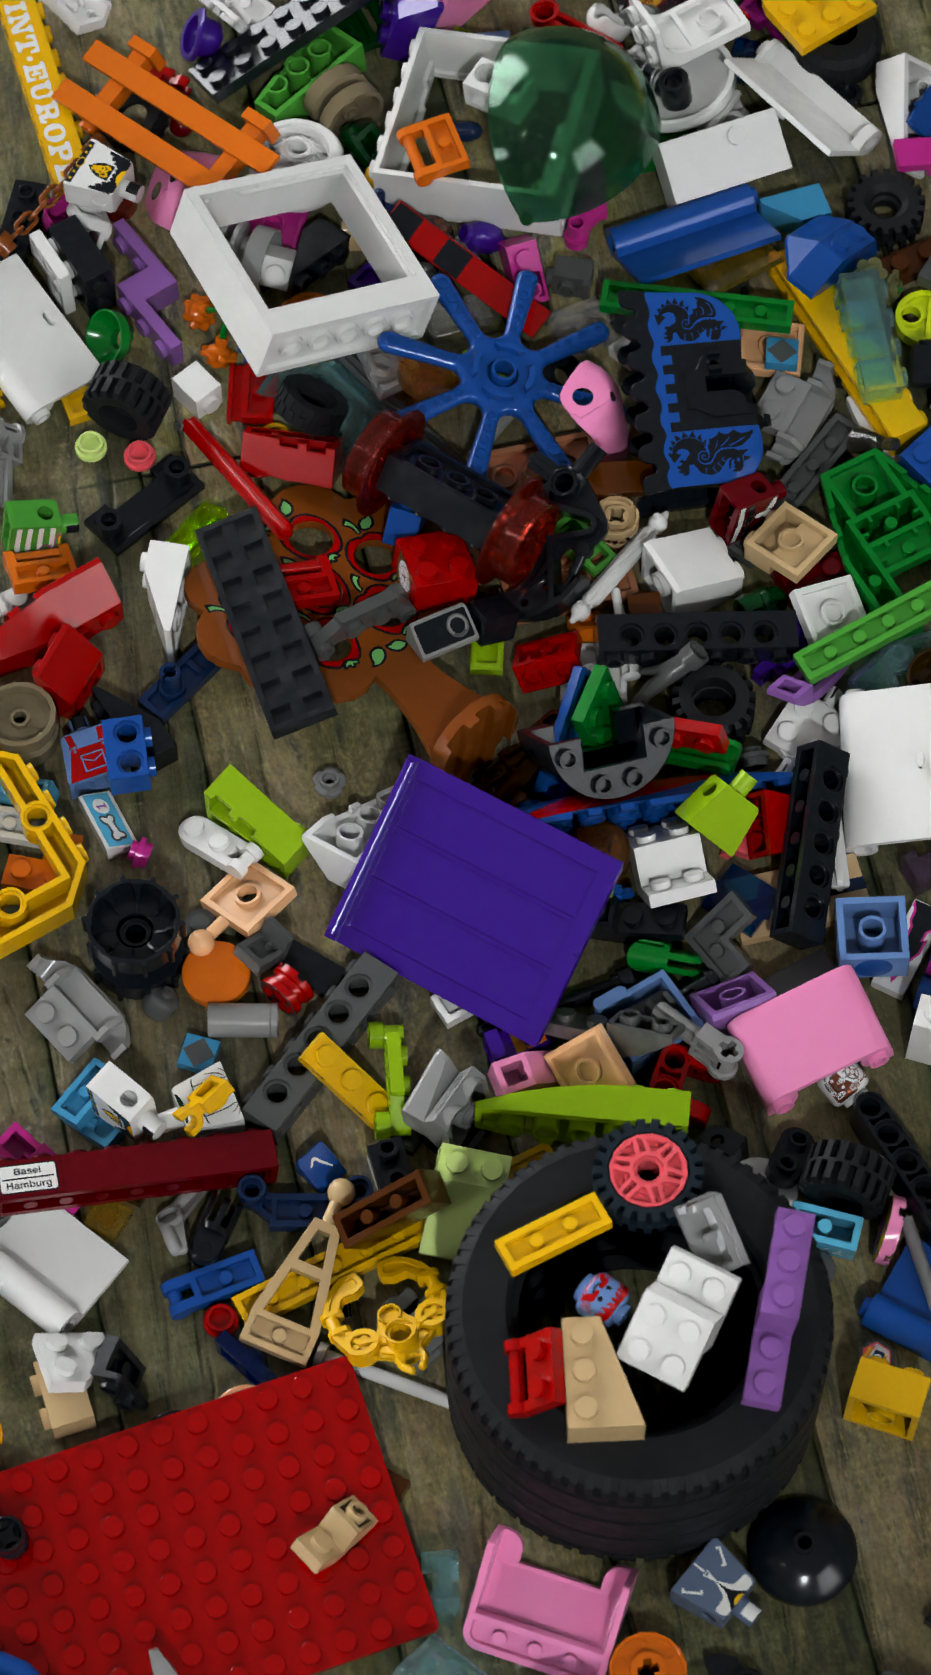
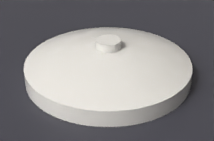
M636 44L629 50V55L633 57L638 55L644 63L649 61L643 44L640 46ZM721 45L679 66L688 74L693 96L690 106L681 111L667 110L663 106L661 97L657 96L650 86L644 87L640 81H632L629 75L623 76L617 69L614 71L612 80L616 105L629 122L648 131L674 133L696 128L717 116L732 98L736 87V74L723 63L726 57L732 58L728 49ZM651 64L652 67L658 68L657 64Z

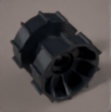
M122 875L120 876V881L109 885L101 892L95 890L93 892L95 899L89 907L87 916L81 917L83 930L88 934L89 942L86 945L88 955L93 959L94 963L93 975L95 983H102L109 991L116 994L119 1002L123 998L142 1000L146 994L147 996L150 995L151 989L164 986L179 988L178 979L182 975V966L187 955L190 953V949L185 947L184 944L187 930L186 923L181 921L179 896L177 894L172 896L164 887L158 885L155 877H151L149 881L125 879V876ZM135 936H141L144 938L139 943H132L129 941L131 938Z

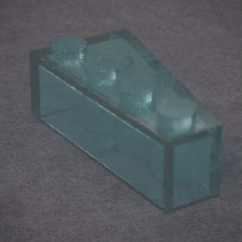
M878 268L839 274L833 299L835 310L840 309L841 319H839L841 331L842 333L849 332L846 337L849 358H856L857 360L853 364V372L863 405L901 399L904 387L908 386L906 368L900 367L898 357H901L900 341L898 337L894 338L892 333V327L895 324L892 308L886 307L885 298L888 297L887 284L885 279H880Z

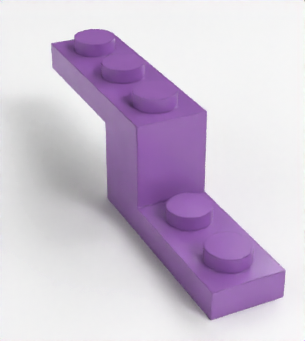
M124 218L113 223L114 238L112 242L119 254H125L130 259L131 266L136 274L117 285L119 299L116 300L117 305L125 316L130 315L141 336L144 338L148 336L153 342V348L161 359L166 358L174 367L184 361L182 343L159 317L157 312L179 299L177 281Z
M783 1207L777 1208L765 1282L757 1301L741 1405L779 1412L781 1407L791 1339L800 1316L816 1214Z

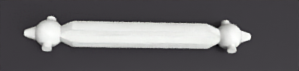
M664 511L661 514L654 513L648 520V526L641 528L590 585L582 600H578L571 608L572 615L569 620L571 624L578 621L584 622L588 619L591 609L601 604L642 557L643 543L656 539L657 534L665 531L668 524V511Z

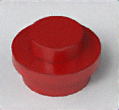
M222 1303L208 1308L203 1316V1326L206 1333L215 1339L231 1337L239 1326L236 1310L230 1305Z

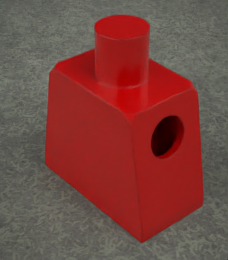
M768 789L748 794L745 798L759 808V813L746 834L749 860L782 854L790 795Z

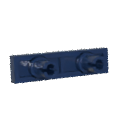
M196 643L175 664L167 662L160 667L159 675L161 678L137 700L138 707L160 719L164 725L221 667L206 659Z

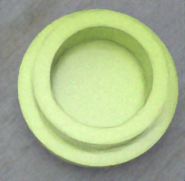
M86 431L75 442L76 455L85 462L99 461L107 453V442L99 433Z

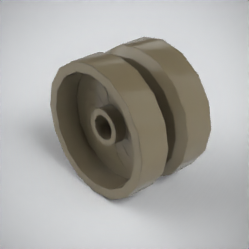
M345 63L325 71L314 81L304 98L303 109L314 122L327 127L339 137L340 129L349 122L372 121L375 123L382 112L384 99L375 87L367 82V79L355 65Z
M13 682L0 687V750L19 754L25 765L31 763L33 767L49 759L60 743V726L57 719V710L51 695L42 687L30 682Z

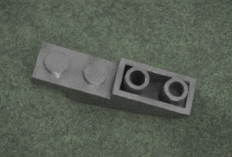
M569 1007L556 1008L544 1034L572 1040L602 1023L621 1058L647 1054L671 1045L685 1031V1024L673 1022L669 1017L642 1015L634 1009L620 1010L613 1018L608 1020L603 1015H586L577 1013Z

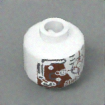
M855 1063L818 1081L817 1086L833 1106L839 1107L844 1105L848 1108L855 1103L858 1095L868 1091L866 1086L868 1085L869 1078L858 1063Z

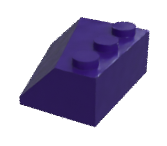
M383 0L378 14V18L382 19V25L377 35V43H381L380 57L408 63L411 40L416 39L419 27L435 28L444 10V3L439 2V0Z

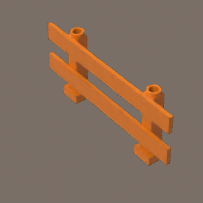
M135 34L127 43L132 50L127 58L99 40H96L82 57L84 62L110 78L97 96H94L68 78H65L51 96L54 101L82 119L78 125L87 134L93 136L97 131L99 133L104 132L189 188L216 183L220 180L234 179L245 166L250 167L257 173L271 171L281 159L277 153L262 145L265 141L274 145L281 136L271 120L248 106L241 114L242 119L246 123L241 130L229 124L149 73L152 68L160 73L167 62L156 47ZM134 93L223 150V153L212 167L207 169L118 110L130 95Z

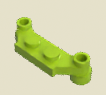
M382 1021L367 1023L368 1049H383L388 1112L374 1113L375 1140L389 1139L390 1136H411L412 1128L404 1123L401 1110L405 1105V1097L410 1096L411 1091L410 1076L404 1075L403 1066L408 1065L407 1045H403V1024L383 1025Z

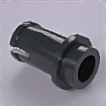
M703 969L700 971V976L678 988V990L691 1006L692 1003L688 994L696 993L721 982L712 969L708 971Z

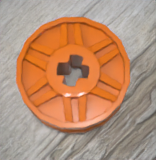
M638 1632L626 1637L615 1648L607 1671V1675H641L642 1669L648 1668L649 1674L654 1673V1675H687V1662L681 1649L670 1638L656 1632Z

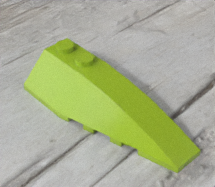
M574 1085L515 1092L476 1101L475 1128L518 1138L523 1133L531 1134L538 1142L552 1145L554 1140L571 1144V1142L580 1140V1142L585 1141L588 1137L594 1135L596 1139L603 1138V1134H609L615 1128L618 1131L621 1130V1126L624 1123L630 1122L631 1126L635 1125L638 1119H645V1124H651L652 1119L660 1120V1125L666 1126L667 1122L675 1125V1131L679 1132L682 1129L688 1134L691 1091H682L677 1088H648L642 1085Z

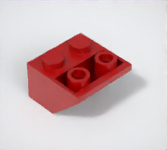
M65 622L58 633L54 632L51 635L47 645V652L43 659L39 658L36 661L32 670V677L34 678L35 685L42 687L51 695L58 716L71 720L80 715L92 694L91 687L97 685L105 671L103 653L70 624Z

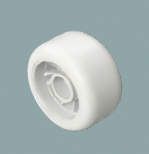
M286 119L273 123L281 136L274 145L268 141L262 144L281 157L272 170L344 155L340 140L330 129L305 119ZM249 169V174H258L253 169ZM328 204L318 205V206L309 207V208L300 209V210L291 211V212H293V213L310 212V211L318 210V209H320V208H322V207H324V206H326V205H328Z

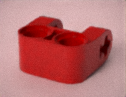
M673 1043L664 1047L660 1052L649 1088H677L682 1090L686 1076L708 1083H719L721 1080L713 1078L708 1073L706 1066L688 1054L690 1047ZM665 1061H676L681 1068L671 1069L665 1064ZM718 1062V1065H717V1069H718V1070H719L720 1065H721L720 1062ZM691 1099L689 1128H706L711 1113L709 1106Z

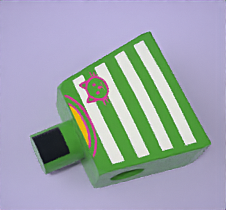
M54 499L5 501L1 530L5 551L13 550L14 553L56 548L57 544H61L62 534L79 532L77 514L60 515L57 501Z

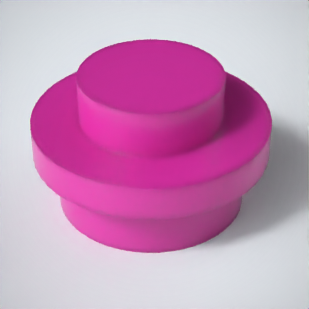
M142 836L140 842L133 840L126 858L132 861L130 868L134 870L136 867L145 868L154 845L147 842V838Z

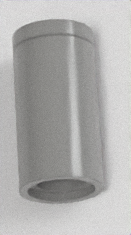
M208 1003V1038H278L279 1005L278 1003Z

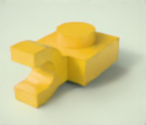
M211 1074L187 1097L189 1103L178 1108L172 1115L181 1122L190 1115L191 1121L183 1130L187 1135L194 1137L202 1129L204 1123L202 1115L205 1113L211 1114L221 1109L235 1089L228 1080Z

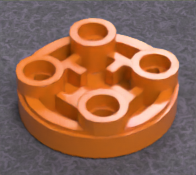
M215 941L214 949L206 956H196L190 952L182 966V981L185 991L192 1000L204 1006L207 1010L208 1003H236L251 986V970L233 954L236 946L229 942Z

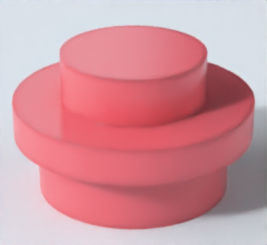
M142 440L134 441L124 451L125 465L135 472L147 471L156 462V452L147 442Z

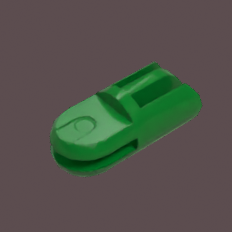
M645 938L635 940L627 952L629 967L638 972L655 974L664 969L666 973L695 977L700 973V968L669 960L702 964V958L696 953L671 948L672 943Z

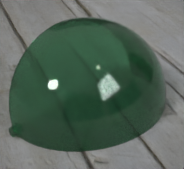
M542 26L515 33L506 40L499 50L493 65L489 84V131L494 159L501 182L512 206L519 216L521 224L529 226L532 223L556 221L590 211L614 198L636 180L651 161L659 144L661 116L653 90L646 76L637 63L623 49L609 39L586 29L572 26Z

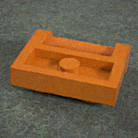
M449 112L405 126L396 133L398 142L401 146H404L415 171L413 177L419 187L428 186L435 179L471 168L469 157ZM424 138L434 164L425 165L415 142L416 139Z
M68 543L57 544L56 548L14 553L11 550L2 552L3 566L5 571H7L15 595L37 592L77 569Z

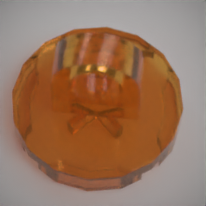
M407 358L401 360L397 371L398 382L406 392L411 405L454 389L460 383L458 376L448 369Z

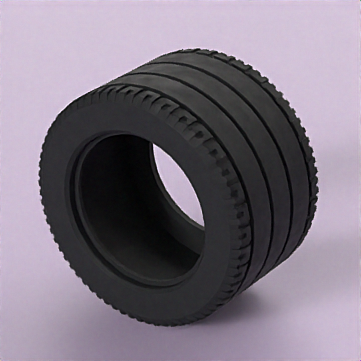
M603 1134V1138L597 1139L594 1135L582 1142L580 1140L571 1142L569 1147L562 1145L552 1153L547 1152L541 1156V1160L536 1161L534 1159L524 1169L521 1168L515 1172L512 1180L508 1178L491 1195L490 1202L485 1201L479 1213L473 1219L471 1227L467 1228L458 1248L457 1256L453 1260L446 1290L445 1361L446 1390L449 1411L451 1412L450 1418L457 1440L461 1443L460 1448L471 1469L477 1471L475 1472L476 1478L491 1497L496 1496L495 1501L499 1506L504 1508L514 1519L520 1518L522 1526L533 1530L540 1537L546 1535L548 1541L553 1544L562 1545L571 1551L572 1548H576L579 1550V1554L594 1555L601 1559L604 1556H609L611 1561L628 1560L636 1562V1558H644V1562H648L653 1559H669V1555L674 1554L677 1558L690 1552L700 1551L701 1546H707L712 1539L717 1538L721 1541L730 1537L732 1531L737 1533L757 1518L758 1512L762 1514L780 1495L779 1490L783 1491L796 1472L798 1464L802 1462L814 1431L829 1368L832 1342L834 1340V1303L825 1263L819 1248H816L817 1243L812 1235L800 1316L791 1339L779 1412L741 1405L744 1375L735 1389L720 1404L707 1413L678 1426L645 1431L644 1440L567 1443L565 1404L528 1418H509L507 1405L511 1403L509 1359L508 1355L504 1354L505 1340L526 1336L533 1321L546 1304L567 1287L585 1279L589 1274L596 1275L601 1272L625 1269L660 1273L672 1246L675 1245L691 1253L680 1225L675 1228L670 1225L667 1231L659 1233L658 1229H653L652 1234H643V1229L637 1228L636 1232L628 1230V1225L623 1224L622 1227L614 1223V1218L611 1216V1229L514 1277L511 1276L495 1248L494 1240L594 1192L592 1169L595 1155L599 1151L600 1144L604 1138L608 1139L609 1134ZM701 1142L700 1145L696 1144L697 1152L701 1153L704 1167V1182L701 1195L709 1191L722 1194L750 1260L749 1264L730 1271V1273L742 1278V1282L726 1314V1317L738 1334L748 1362L757 1301L765 1282L776 1211L778 1207L796 1210V1208L789 1204V1200L784 1195L780 1196L778 1188L772 1183L769 1184L762 1174L758 1173L756 1175L753 1172V1167L746 1163L743 1165L739 1162L738 1158L732 1155L730 1158L724 1155V1150L718 1148L716 1150L711 1149L708 1144ZM649 1171L639 1174V1177L646 1181H652L657 1178L654 1173ZM525 1354V1355H524L525 1389H526V1400H528V1391H527V1385H528V1383H527V1365H526V1354Z

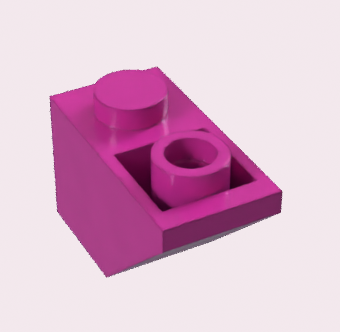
M523 234L498 242L500 259L506 279L515 285L519 272L523 270L532 271L538 277V285L533 299L538 303L550 300L536 239L528 234Z

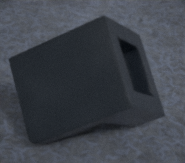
M498 594L469 601L468 611L480 636L479 640L476 641L480 647L514 638L520 612L504 595Z

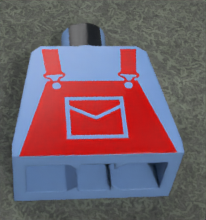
M80 715L72 718L68 722L71 734L63 736L60 740L70 796L74 800L81 795L110 788L102 723L90 727L86 716ZM131 767L127 768L125 771L131 772Z

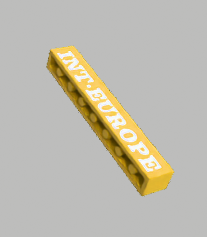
M0 0V21L51 183L59 185L64 179V169L73 159L81 156L82 151L80 149L84 146L80 142V139H84L83 131L78 125L80 121H74L72 115L75 114L54 101L51 97L66 78L64 72L58 73L57 67H61L59 55L56 48H50L49 44L53 43V38L49 25L43 26L42 20H45L46 17L41 1Z

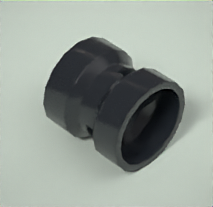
M13 1516L0 1517V1557L11 1561L19 1559L26 1553L29 1547L28 1533L18 1519Z

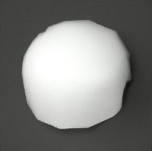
M594 3L587 12L586 23L588 26L619 42H622L632 29L629 25L624 24V20L618 16L619 13L614 14L603 3Z

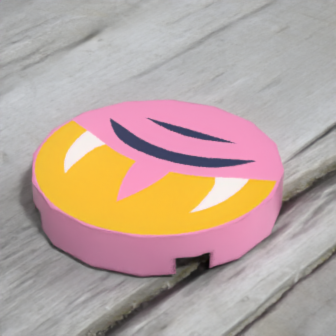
M893 1194L888 1200L875 1240L872 1262L884 1266L890 1263L888 1256L891 1257L895 1252L904 1223L903 1216L899 1215L900 1208H907V1200L904 1197Z

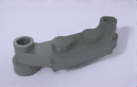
M394 583L383 592L334 614V618L324 627L318 621L306 624L304 630L316 658L319 661L327 660L334 654L335 648L333 646L347 638H356L364 630L375 625H384L391 618H398L401 623L410 621L416 615L417 610L409 601V595L400 583Z

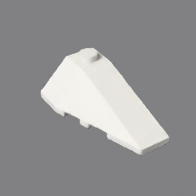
M907 53L877 62L876 94L891 145H893L894 139L920 138L906 123V120L915 107L913 103L919 100L925 88L931 85V65ZM925 170L904 173L917 179L924 178Z
M394 785L376 793V798L362 805L357 801L349 805L348 811L337 816L331 813L322 817L302 835L303 843L329 881L346 889Z

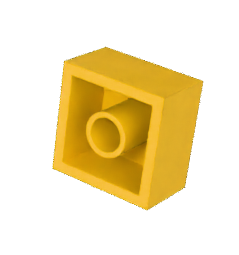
M861 1356L849 1392L843 1419L913 1441L931 1378L926 1377L922 1371L912 1367L901 1369L889 1365L890 1363L887 1360L878 1356H869L868 1358Z

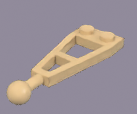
M338 1178L330 1183L327 1189V1196L330 1202L322 1220L314 1217L258 1297L238 1341L301 1368H306L320 1334L321 1323L319 1318L323 1314L324 1304L327 1301L340 1237L332 1216L354 1200L356 1191L351 1181ZM317 1233L329 1238L323 1269L299 1260ZM290 1272L319 1283L310 1329L265 1310Z

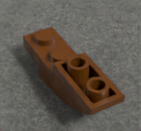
M640 460L600 462L587 480L590 482L599 502L609 496L616 495L627 498L645 496L643 482L647 476L655 474L654 465L644 464ZM539 475L521 478L523 499L528 501L525 507L527 513L548 509L544 505V484L546 481ZM573 481L568 482L564 486L563 492L569 491L572 488Z

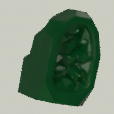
M775 586L769 588L760 587L735 598L733 609L734 611L786 610L787 595L783 589Z

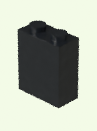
M74 214L48 227V236L55 242L59 251V258L62 262L67 261L74 272L75 278L72 279V283L77 291L76 299L88 317L91 318L100 309H111L117 305L112 267L77 216Z

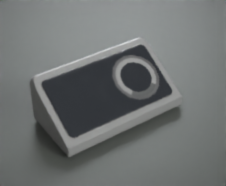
M461 602L410 623L407 627L405 640L424 663L479 640L480 636L468 608Z

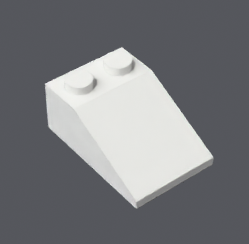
M150 540L148 552H142L140 559V571L144 572L142 588H147L149 604L167 660L175 664L188 606L184 597V584L186 576L192 569L190 546Z

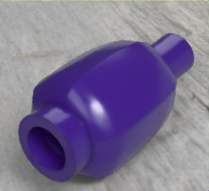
M473 221L469 224L464 223L460 227L458 234L459 241L465 243L469 250L481 254L498 252V242L509 239V237L504 236L499 227L481 221Z

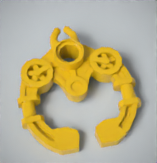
M392 1256L377 1262V1272L382 1284H396L409 1278L416 1281L419 1287L424 1288L427 1286L428 1289L424 1293L426 1300L418 1304L415 1316L408 1315L396 1304L382 1306L377 1312L376 1332L367 1328L352 1331L350 1325H341L345 1319L342 1312L344 1305L358 1300L365 1293V1287L362 1279L355 1273L338 1279L328 1292L323 1314L319 1318L322 1327L329 1331L327 1335L330 1343L344 1353L348 1361L356 1367L364 1368L372 1366L377 1361L394 1362L402 1372L415 1375L417 1370L411 1365L420 1360L419 1369L421 1371L426 1370L429 1362V1354L426 1347L433 1337L445 1334V1305L448 1287L446 1284L441 1283L439 1270L436 1267L431 1268L423 1262L408 1257Z

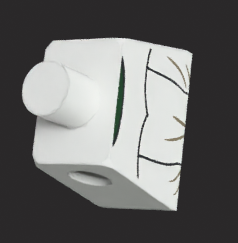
M221 1062L209 1066L171 1089L175 1107L158 1113V1117L167 1123L164 1134L189 1125L191 1121L190 1115L181 1122L176 1120L172 1113L181 1106L188 1104L187 1097L211 1074L228 1080ZM234 1093L227 1098L226 1104L221 1109L211 1114L205 1113L202 1115L204 1123L199 1133L194 1137L187 1136L199 1138L207 1137L216 1132L232 1134L246 1130L245 1120Z

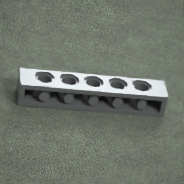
M364 952L358 961L353 959L348 964L338 986L333 985L327 991L323 1000L324 1004L319 1011H313L309 1014L303 1025L304 1030L298 1038L293 1037L288 1041L283 1050L284 1056L277 1065L273 1063L267 1068L262 1077L263 1083L256 1091L251 1090L242 1102L241 1107L245 1124L251 1128H260L261 1130L272 1129L274 1143L277 1145L324 1085L297 1060L314 1038L322 1032L348 1054L367 1030V1023L374 1021L399 988V973L367 952ZM355 990L367 992L362 997H355L351 993ZM339 1015L347 1018V1020L342 1023H334L331 1021L333 1017ZM295 1068H303L307 1071L301 1076L290 1074ZM276 1094L286 1097L284 1101L279 1103L269 1100Z

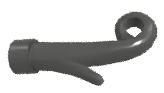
M691 640L674 657L662 663L641 668L639 670L641 675L654 676L636 693L631 704L641 702L650 706L648 702L661 691L689 672L700 669L709 661V656L704 647L697 641Z

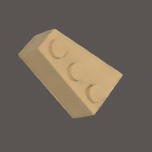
M601 1317L562 1318L567 1443L644 1440L646 1424Z

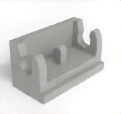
M709 1191L673 1208L692 1254L728 1272L750 1263L721 1193Z

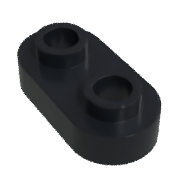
M791 1127L782 1132L765 1168L767 1180L777 1188L790 1189L799 1182L809 1151L814 1143V1139L809 1132L798 1127Z

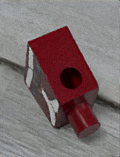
M755 472L723 484L719 488L708 524L724 540L726 546H729L748 535L752 530L758 529L764 523L768 513L774 510L777 501L786 497V488L778 479L769 482L760 472Z

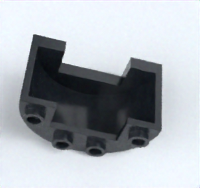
M639 702L610 709L613 742L584 749L581 748V740L578 737L555 743L553 726L548 723L517 730V735L527 759L546 776L586 796L598 799H614L636 792L656 776L670 753L675 723L673 716Z

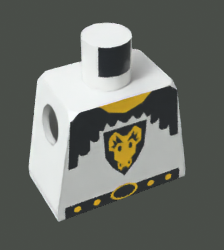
M91 138L63 182L66 202L110 213L117 210L123 199L138 204L144 195L145 187L134 182V169L130 160Z
M108 1061L86 1085L94 1113L130 1139L137 1140L145 1133L153 1140H156L165 1131L167 1123L158 1117L151 1094L111 1061Z

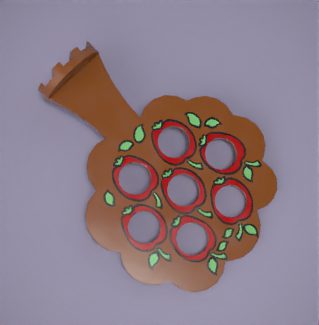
M295 485L282 490L272 499L271 502L293 525V533L302 528H315L326 533L333 543L332 548L321 555H327L341 593L340 604L326 608L297 609L303 627L312 621H318L324 627L334 618V614L383 592L394 583H399L394 569L385 574H373L361 569L354 560V555L360 549L368 546L385 548L394 554L395 546L382 543L390 505L380 500L364 497L344 499L328 488L315 485ZM262 521L278 564L315 560L316 556H320L300 553L293 548L289 537L285 540H279ZM206 561L201 562L189 571L184 584V597L189 607L200 615L196 626L197 646L206 659L218 667L240 672L247 684L254 688ZM445 608L416 613L410 621L393 627L375 625L364 630L356 638H347L346 641L350 645L351 652L341 660L319 661L316 658L333 703L354 701L367 693L372 684L376 682L395 702L415 729L430 757V764L465 782L468 781L469 772L476 766L479 769L481 767L487 768L493 762L495 748L503 736L510 741L516 730L518 711L499 694H489L482 697L442 672L430 660L423 663L405 640L407 627L410 623Z

